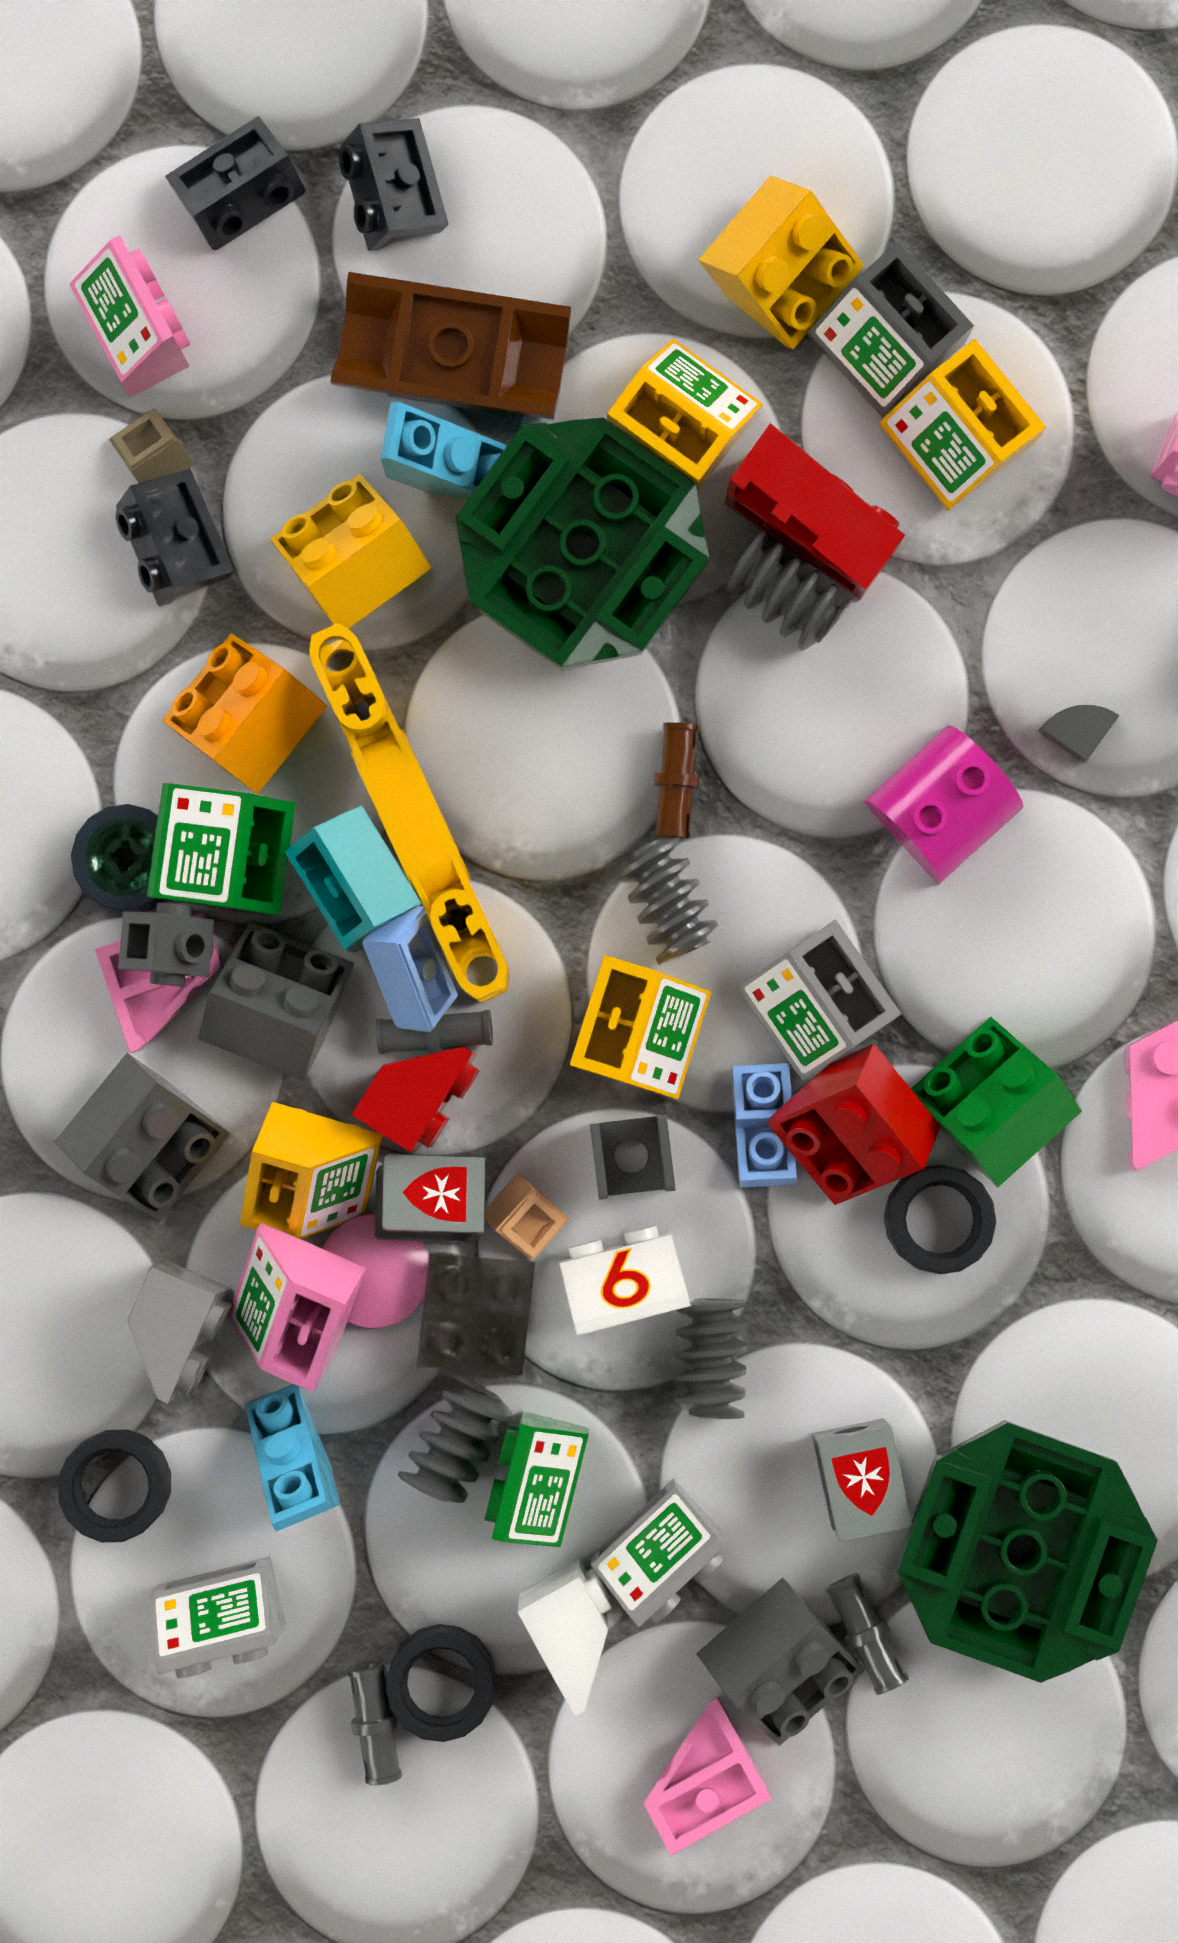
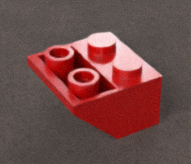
M874 1043L829 1063L778 1109L767 1123L834 1205L923 1170L941 1127Z
M459 1047L382 1065L351 1115L409 1152L418 1151L421 1144L427 1148L432 1147L450 1119L442 1114L452 1095L463 1099L480 1072L479 1069L472 1065L477 1054L465 1047Z

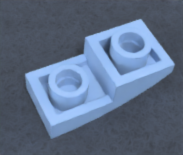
M789 1063L732 1066L739 1188L796 1185L795 1157L767 1124L770 1117L792 1098Z

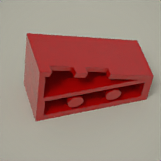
M771 423L729 480L724 502L726 506L760 530H765L767 535L777 542H781L784 547L859 600L868 591L905 537V534L898 529L900 524L895 517L876 505L870 506L854 493L853 489L846 482L831 474Z

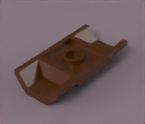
M348 272L345 318L339 354L332 370L330 382L331 385L387 393L389 397L496 414L501 411L554 420L567 351L571 307Z

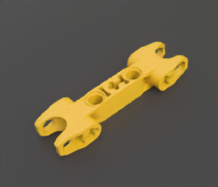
M339 623L312 634L309 648L312 665L353 751L351 752L352 758L409 883L425 908L456 980L471 997L481 1003L507 992L510 979L507 962L469 880L471 877L414 752L403 729L400 730L359 640L349 629ZM332 639H338V640H336V641H334V642H332V643H330V644L324 646V644L327 643L328 641H330V640H332ZM344 651L354 655L352 663L345 670L336 672L327 669L329 660L336 653ZM365 701L371 717L361 721L355 705L358 702ZM456 908H460L464 914H469L466 918L467 927L459 931L453 925H448L452 920L450 911ZM482 956L490 957L496 961L498 966L497 976L494 981L485 986L471 984L467 977V969L471 961Z

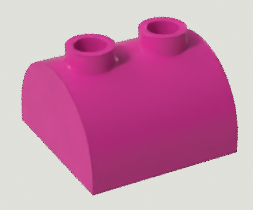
M947 725L863 801L868 809L938 885L1024 807L1017 790L997 764L972 739L951 725Z

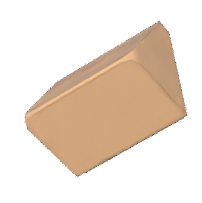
M520 1174L514 1176L484 1210V1219L488 1224L531 1261L539 1255L570 1219Z

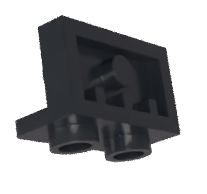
M259 116L165 176L172 190L194 219L212 250L220 249L305 193V187L288 154Z
M420 118L359 123L340 147L339 166L343 177L349 181L355 202V225L358 231L363 233L368 251L380 250L390 238L441 233L449 223Z
M191 469L131 485L117 503L116 523L118 530L126 541L131 542L138 558L140 581L147 592L153 593L159 607L170 604L179 593L228 579L235 571Z

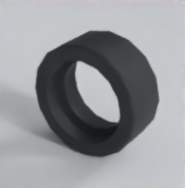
M945 1165L927 1166L923 1170L901 1178L889 1194L884 1212L886 1235L896 1253L915 1268L936 1274L960 1272L979 1261L992 1243L997 1223L993 1200L984 1185L965 1170ZM939 1185L954 1188L964 1195L971 1206L973 1215L971 1233L965 1242L956 1249L943 1253L927 1251L916 1244L908 1232L906 1221L908 1207L914 1197L928 1187Z
M128 1429L105 1430L81 1442L65 1459L58 1477V1501L66 1520L81 1535L101 1543L124 1542L144 1533L164 1512L171 1494V1470L163 1451L148 1437ZM106 1452H122L133 1456L143 1466L148 1477V1494L144 1504L135 1514L123 1519H108L97 1515L87 1505L82 1494V1477L86 1467L95 1457Z
M437 1624L417 1630L401 1643L388 1669L386 1694L391 1712L404 1729L423 1740L447 1742L465 1737L482 1724L493 1704L497 1674L491 1653L477 1636L458 1626ZM439 1648L453 1650L465 1657L473 1668L476 1680L474 1695L468 1705L458 1713L445 1717L430 1715L419 1709L412 1700L407 1685L409 1671L415 1660L424 1653Z

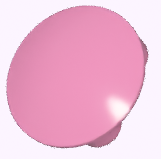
M375 1214L361 1215L341 1224L331 1233L322 1247L326 1251L366 1267L347 1321L351 1324L366 1328H382L394 1325L411 1315L421 1304L427 1293L431 1277L429 1254L423 1241L377 1239L375 1237Z

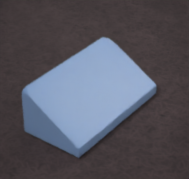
M416 906L370 933L363 940L362 944L396 1027L431 1032L458 995L425 908Z

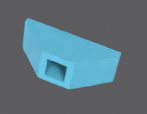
M395 401L390 404L380 459L387 478L427 493L468 500L507 445Z
M291 1384L246 1403V1412L271 1525L277 1532L340 1505L330 1461L299 1386Z

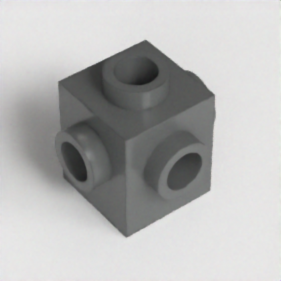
M157 903L156 913L123 912L118 969L150 972V984L185 987L186 976L209 977L210 959L214 949L212 939L214 920L191 917L192 906L171 903Z

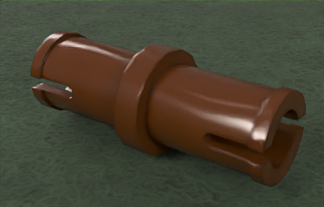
M666 722L663 723L664 737L661 773H655L654 785L659 786L657 823L654 836L690 839L693 789L699 788V776L694 775L699 725Z

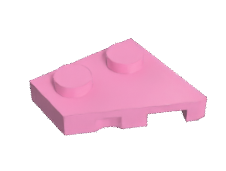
M203 912L191 916L207 919L206 914ZM212 937L214 949L210 959L209 977L186 976L185 987L150 984V972L118 969L121 940L95 949L130 1053L141 1051L224 967L214 937Z
M1178 1020L1126 1046V1074L1129 1076L1130 1090L1127 1095V1118H1130L1131 1152H1128L1129 1164L1134 1171H1138L1178 1150Z
M719 1697L710 1701L643 1802L671 1856L772 1799L771 1793Z

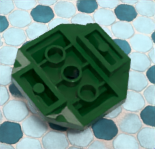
M603 417L551 424L546 422L523 424L455 516L470 605L561 671L642 655L709 563V553L696 484ZM583 534L592 537L599 546L597 552L587 559L573 557L568 552L566 546L574 536Z
M1003 1420L934 1457L912 1519V1525L909 1527L895 1568L930 1643L1042 1683L1070 1672L1088 1662L1103 1659L1120 1651L1158 1540L1117 1461ZM1019 1535L1032 1536L1034 1541L1032 1555L1023 1562L1009 1561L1007 1547L1010 1541Z

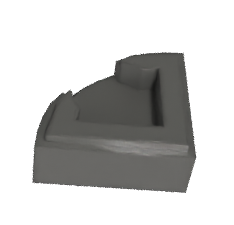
M1077 705L1056 713L1038 731L1084 763L1089 759L1119 715L1101 706Z

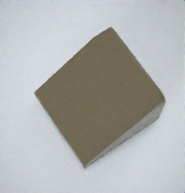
M155 408L109 439L138 483L184 471L192 466L189 456Z

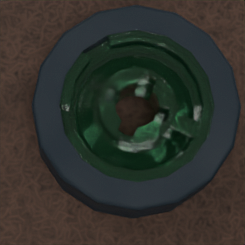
M123 804L106 807L87 819L76 834L71 852L73 876L85 895L101 907L121 913L148 912L157 907V903L167 901L147 897L158 815L143 807ZM126 849H132L136 855L140 856V862H134L128 868V871L123 870L118 862L119 855Z

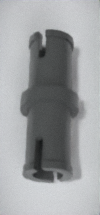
M483 1010V1012L444 1014L431 1032L400 1029L396 1027L393 1019H376L378 1053L429 1050V1053L433 1054L442 1052L443 1048L475 1045L492 1046L493 1025L490 1010Z
M854 1573L837 1580L825 1589L827 1594H830L848 1632L844 1638L849 1649L856 1648L874 1685L873 1689L876 1695H880L901 1686L909 1680V1677L904 1672L886 1635L890 1628L885 1618H878L860 1581L859 1574Z
M380 1661L362 1662L347 1669L356 1717L351 1721L352 1731L354 1735L360 1738L365 1769V1783H369L371 1786L389 1784L402 1777L393 1731L398 1726V1720L389 1707L384 1676L385 1667L384 1663Z

